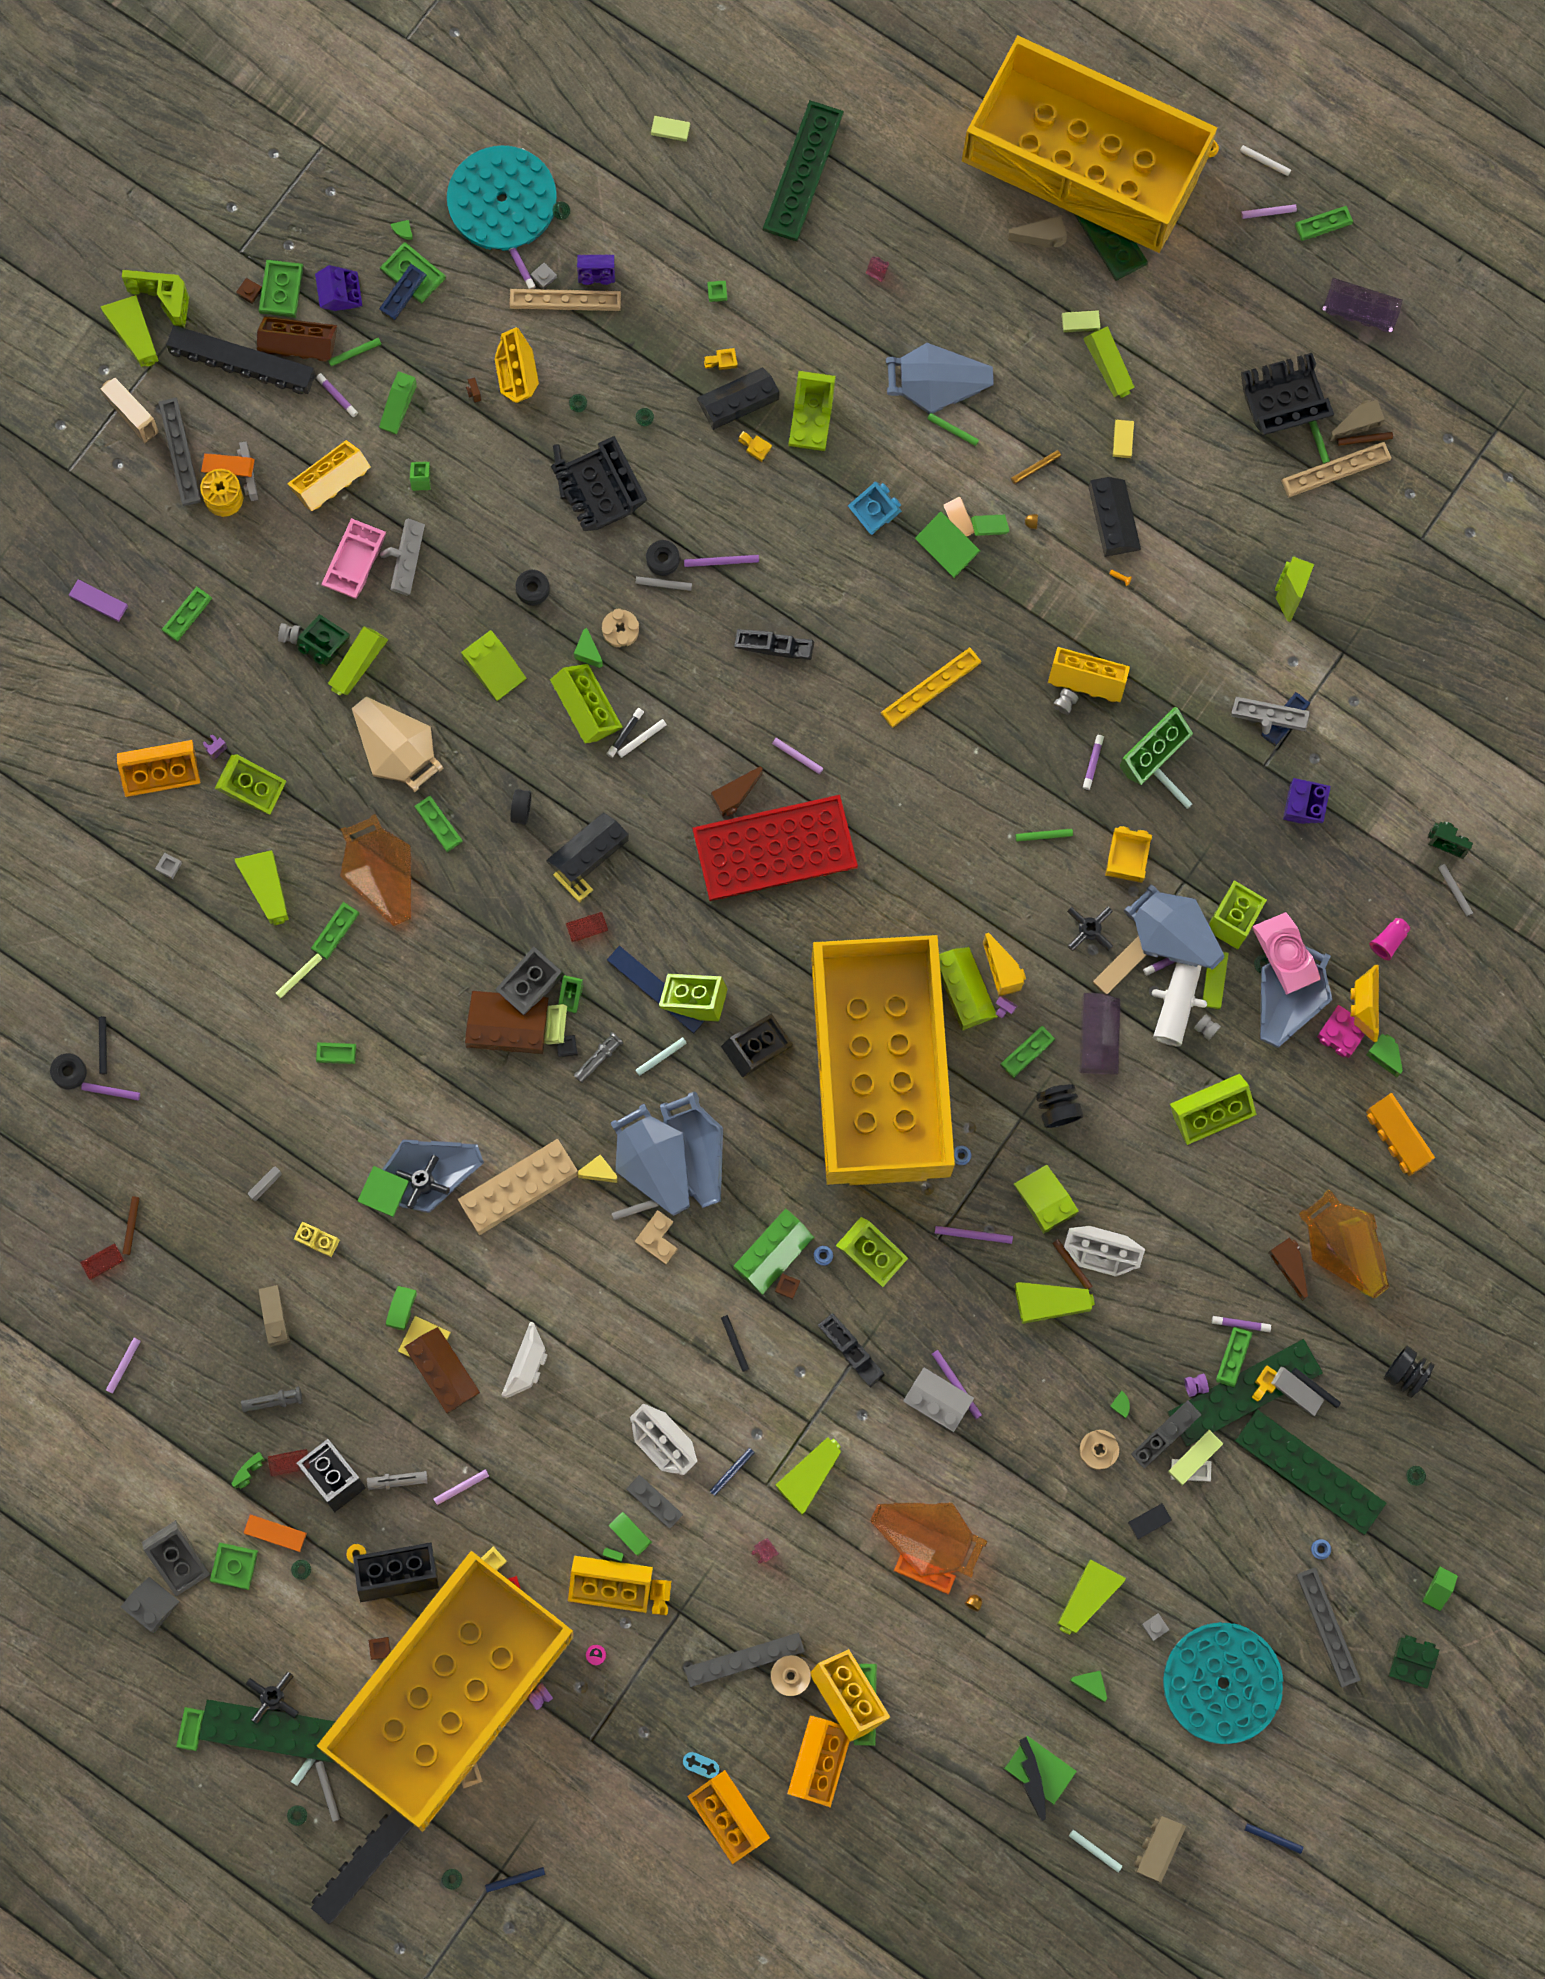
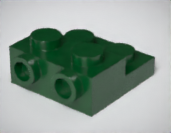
M319 614L298 636L296 646L300 653L311 655L317 664L321 665L323 663L327 666L338 655V650L347 642L350 634Z
M1440 821L1439 824L1435 822L1427 837L1430 839L1428 845L1461 859L1465 858L1471 850L1473 843L1467 837L1456 836L1458 828H1455L1449 822Z
M1405 1635V1638L1401 1637L1398 1640L1388 1677L1428 1689L1440 1650L1435 1648L1436 1644L1427 1641L1421 1644L1416 1642L1417 1638Z

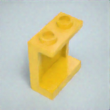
M1124 826L1115 828L1105 876L1143 883L1152 835L1144 830L1131 831L1128 827Z

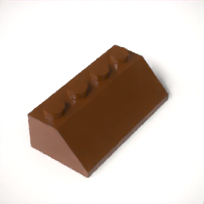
M264 316L257 330V351L267 354L277 353L286 357L291 355L299 356L302 359L317 358L319 361L330 360L334 351L337 325Z
M439 1327L404 1346L447 1414L480 1393Z

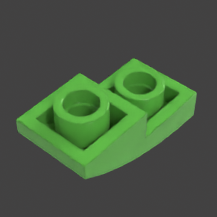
M401 1286L397 1287L387 1316V1327L405 1330L411 1316L410 1310L417 1296L416 1290Z
M260 1452L252 1456L238 1471L232 1482L234 1488L237 1489L239 1487L242 1489L250 1484L249 1480L253 1477L249 1471L251 1469L256 1471L263 1466L262 1462L265 1461Z
M624 1512L608 1525L637 1556L652 1543Z

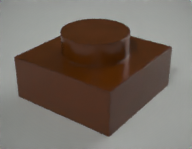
M246 278L236 291V294L253 304L262 291V287Z
M475 377L468 379L469 386L466 387L469 398L473 397L474 403L481 401V394Z
M782 1273L775 1293L793 1300L800 1280Z
M389 1637L369 1640L371 1660L387 1658L391 1653Z

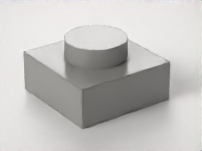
M543 263L531 273V278L545 289L557 278V275Z
M164 853L155 870L173 879L182 862Z
M1159 1613L1141 1624L1152 1641L1169 1631Z

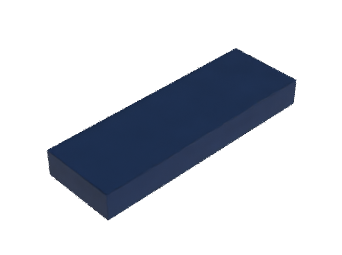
M410 264L379 309L396 320L427 275Z
M1295 692L1284 706L1306 710L1310 702ZM1271 725L1269 734L1262 732L1261 736L1276 747L1290 728Z

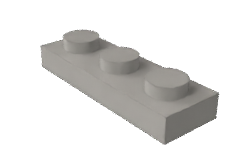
M247 441L240 442V449L237 450L238 456L250 457ZM252 472V477L242 478H246L247 484H244L245 494L250 496L251 501L258 500L254 473Z

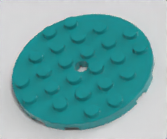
M492 146L473 153L457 167L448 185L447 206L454 226L468 241L489 250L492 248L506 251L511 248L517 249L521 245L533 242L550 225L556 210L557 192L549 169L538 157L518 147ZM503 194L507 196V199L501 202L497 200V196Z
M1211 1623L1189 1632L1171 1651L1164 1669V1695L1172 1715L1190 1734L1204 1741L1216 1744L1238 1743L1254 1737L1270 1724L1281 1704L1283 1674L1276 1654L1261 1636L1244 1626L1234 1623ZM1221 1677L1226 1678L1229 1682L1226 1689L1218 1686V1680Z

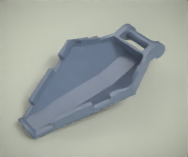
M925 343L901 358H886L889 381L887 394L890 396L902 395L929 415L930 413L933 414L942 410L947 405L958 403L980 393L981 390L993 386L992 366L929 343ZM895 366H900L901 387L899 388L896 387Z
M1150 884L1146 888L1147 891L1140 898L1124 909L1125 914L1136 923L1144 954L1154 957L1159 955L1169 958L1170 961L1194 967L1200 965L1211 970L1224 959V953L1196 899L1161 893Z
M1306 947L1314 959L1321 961L1320 965L1316 964L1321 980L1287 995L1271 964L1269 963L1261 968V1041L1279 1048L1332 1001L1325 969L1331 957L1326 953L1324 955Z
M691 1092L688 1096L671 1103L665 1102L661 1104L660 1109L664 1118L663 1123L684 1134L689 1195L693 1196L702 1208L721 1202L723 1127L700 1106L699 1097L696 1092ZM691 1104L692 1109L674 1116L671 1115L672 1110Z
M642 1104L636 1111L618 1121L614 1120L611 1122L617 1134L615 1171L674 1216L690 1207L684 1134L653 1118L646 1105ZM642 1115L645 1116L644 1119L639 1120L638 1122L625 1128L623 1131L621 1130V1127L627 1125L628 1123L634 1121Z
M402 1140L382 1170L396 1175L397 1170L414 1174L416 1171L425 1170L432 1155H435L439 1160L432 1172L434 1182L449 1187L450 1192L448 1195H450L484 1161L477 1144ZM409 1182L399 1207L410 1209L406 1205L414 1192L411 1182ZM434 1190L428 1194H421L412 1210L430 1213L448 1195Z

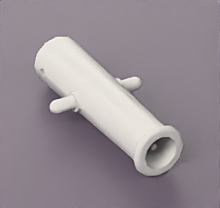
M1177 962L1168 990L1154 989L1152 991L1154 997L1163 998L1164 1000L1153 1035L1156 1041L1171 1046H1181L1191 1007L1205 1008L1207 1006L1205 1000L1196 999L1194 996L1202 966L1194 967Z

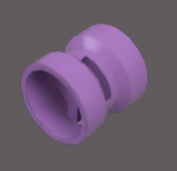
M1204 1373L1197 1375L1195 1378H1184L1189 1397L1195 1396L1197 1393L1204 1394L1209 1392Z
M542 1682L528 1696L536 1710L542 1707L544 1701L549 1702L553 1699Z

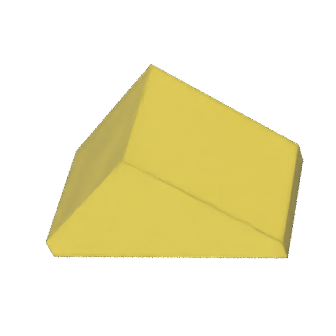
M601 1155L578 1171V1178L617 1183V1175Z

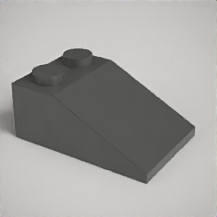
M533 947L495 990L525 1015L555 987L565 974L539 950Z
M176 1520L142 1542L143 1550L175 1596H178L210 1575Z

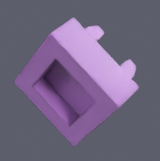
M211 735L210 737L214 741L213 744L208 745L204 741L203 745L207 749L208 755L214 761L227 749V746L221 738L217 740L214 735Z
M1000 996L996 1002L1000 1006L996 1015L1003 1018L1007 1011L1012 1014L1018 1006L1004 996Z

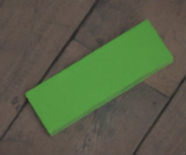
M1347 206L1296 222L1295 227L1301 241L1351 225L1353 220Z
M196 586L162 628V631L178 642L209 604L212 597Z
M428 796L414 806L446 852H449L463 842L431 796Z
M343 902L315 941L311 950L328 960L360 913Z
M1041 1026L1000 1065L1014 1079L1055 1041V1038Z
M1236 1327L1233 1328L1216 1382L1231 1387L1236 1386L1252 1338V1332Z

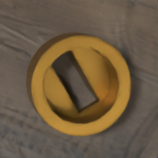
M1038 514L1028 515L1025 518V525L1030 529H1037Z
M973 1594L968 1597L965 1605L971 1610L979 1612L982 1606V1599L978 1595Z

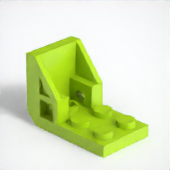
M122 270V279L127 292L131 294L147 293L151 296H158L161 300V308L172 324L182 328L186 327L189 295L185 283L179 275Z
M798 371L789 446L825 451L836 376Z

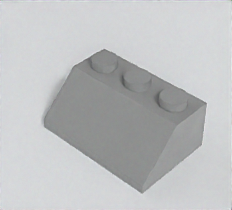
M923 1368L903 1402L954 1432L974 1397L928 1369Z

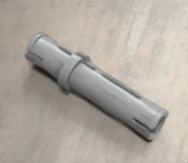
M426 1471L391 1476L385 1474L382 1477L367 1478L368 1490L381 1488L389 1490L390 1487L428 1483Z

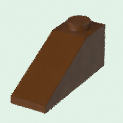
M761 766L711 792V798L721 816H730L737 811V808L740 807L762 776L763 769Z
M1289 1237L1270 1250L1268 1254L1303 1301L1308 1297L1302 1257L1299 1251L1300 1246Z

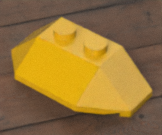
M515 327L501 334V341L495 355V365L501 394L518 403L533 395L539 381L533 350L519 328Z
M1374 965L1357 979L1355 987L1351 988L1350 999L1354 1000V1005H1351L1350 1017H1354V1025L1373 1042H1377L1379 1035V965Z

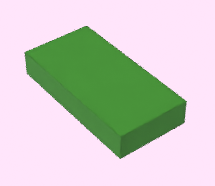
M1005 514L973 516L971 518L975 536L1001 535L1010 532Z
M317 1042V1063L355 1064L356 1044Z
M185 1707L177 1748L197 1751L204 1716L203 1710Z

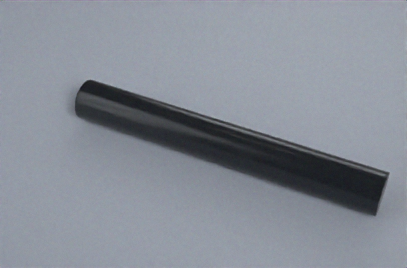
M553 445L556 463L562 460L560 445ZM558 480L561 499H567L564 490L561 488L565 480Z
M101 1016L98 1017L99 1074L104 1075L107 1074L106 1017Z
M728 1315L721 1317L742 1372L750 1370Z
M1297 1368L1291 1371L1295 1377L1335 1408L1340 1406L1341 1402Z

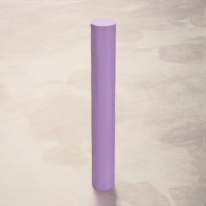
M1295 204L1241 211V217L1245 219L1296 212L1297 208Z
M775 738L772 744L819 775L823 771L821 766L778 738Z
M133 1338L106 1391L113 1394L140 1344V1340Z
M485 1469L433 1499L439 1505L489 1477Z

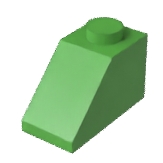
M1382 1033L1366 1056L1395 1077H1398L1403 1071L1398 1044L1395 1043L1393 1037Z

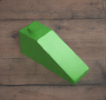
M398 371L388 396L379 429L397 435L417 387L415 377Z

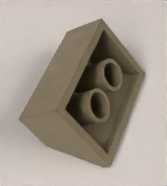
M1159 1816L1158 1819L1155 1818L1150 1828L1153 1832L1150 1838L1146 1837L1142 1848L1145 1850L1142 1856L1138 1855L1134 1863V1867H1136L1135 1872L1161 1883L1186 1826L1163 1816Z

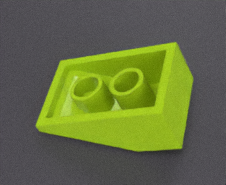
M491 630L461 652L463 661L496 701L527 679L504 645Z
M231 755L215 789L270 815L286 780L239 755Z
M1234 880L1209 922L1214 936L1239 949L1267 899Z
M668 974L659 1007L698 1020L719 1021L728 988L720 976Z
M1048 1165L1014 1183L1015 1188L1043 1234L1076 1216L1079 1212L1071 1197Z
M863 1217L859 1218L836 1245L839 1250L881 1287L885 1286L908 1259L870 1221Z

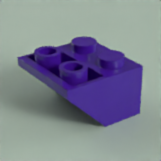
M578 255V283L585 285L592 283L604 285L615 283V256Z
M328 265L315 273L320 308L337 311L362 306L358 273L356 271Z
M1293 778L1289 787L1283 820L1301 824L1323 823L1331 786Z

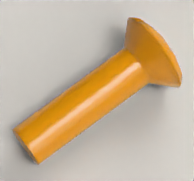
M1111 570L1109 573L1113 577L1125 582L1126 586L1131 582L1132 576L1126 577L1114 570Z

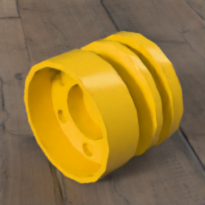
M215 469L205 475L200 488L208 510L214 515L221 517L236 513L242 506L243 492L235 474L229 470Z

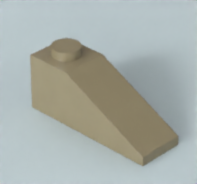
M1058 216L1008 229L1007 239L1009 241L1048 248L1052 246L1060 247L1066 243L1067 233L1062 217Z
M1378 400L1362 402L1331 432L1329 441L1332 442L1337 440V438H1345L1381 427L1385 418Z
M278 1285L259 1289L268 1344L272 1347L289 1343L290 1339Z

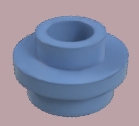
M957 1146L954 1149V1162L956 1164L965 1165L970 1161L971 1152L967 1147ZM964 1153L965 1158H958V1154Z
M820 1246L814 1251V1260L819 1265H828L833 1259V1252L827 1246ZM826 1253L827 1258L821 1259L819 1255Z
M1323 1539L1316 1540L1311 1546L1312 1555L1317 1559L1327 1558L1331 1553L1330 1544ZM1318 1546H1322L1324 1548L1323 1553L1318 1552Z

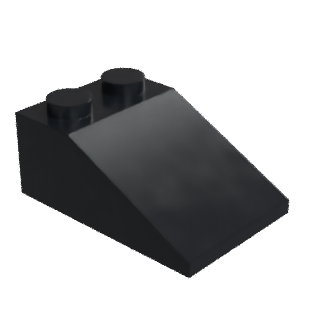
M771 1013L731 1036L721 1048L743 1078L790 1048L793 1044Z
M329 1439L297 1462V1465L334 1513L366 1489L361 1479Z

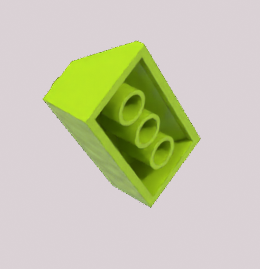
M1292 557L1291 562H1286L1275 587V591H1277L1276 600L1286 620L1291 622L1302 599L1314 564L1296 557Z
M588 664L564 667L550 679L585 744L597 742L623 728Z
M970 948L952 949L939 954L941 981L961 1030L963 1031L997 1018L998 1016Z
M1240 1074L1170 1104L1174 1120L1187 1145L1257 1115L1249 1085Z

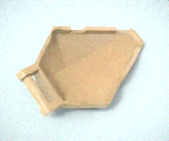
M368 697L362 699L352 708L374 777L404 782L415 793L419 789L418 787L432 775L444 769L440 762L434 758L431 726ZM429 763L433 765L421 776H419L416 780H411V778L414 775H416L420 770H422L426 765H428Z

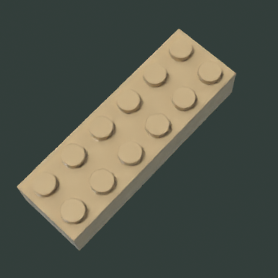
M556 1139L460 1197L458 1202L478 1235H481L577 1177L578 1170L560 1141Z

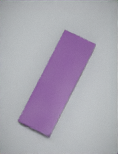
M79 579L69 594L70 598L117 622L120 621L128 607L126 603Z

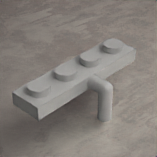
M409 518L406 519L399 550L390 547L380 552L381 558L391 555L397 557L390 590L406 596L410 595L425 524Z
M1236 697L1231 715L1232 717L1262 722V732L1269 734L1271 725L1306 731L1310 711Z

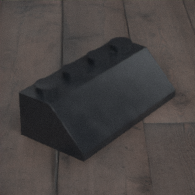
M762 367L697 397V401L711 428L715 430L779 400L780 391L772 376Z
M1113 477L1091 480L1089 492L1104 557L1140 551L1141 546L1125 480Z
M603 812L549 857L546 862L573 888L581 879H584L628 842L629 834L615 819Z
M432 1542L353 1556L360 1603L439 1588Z

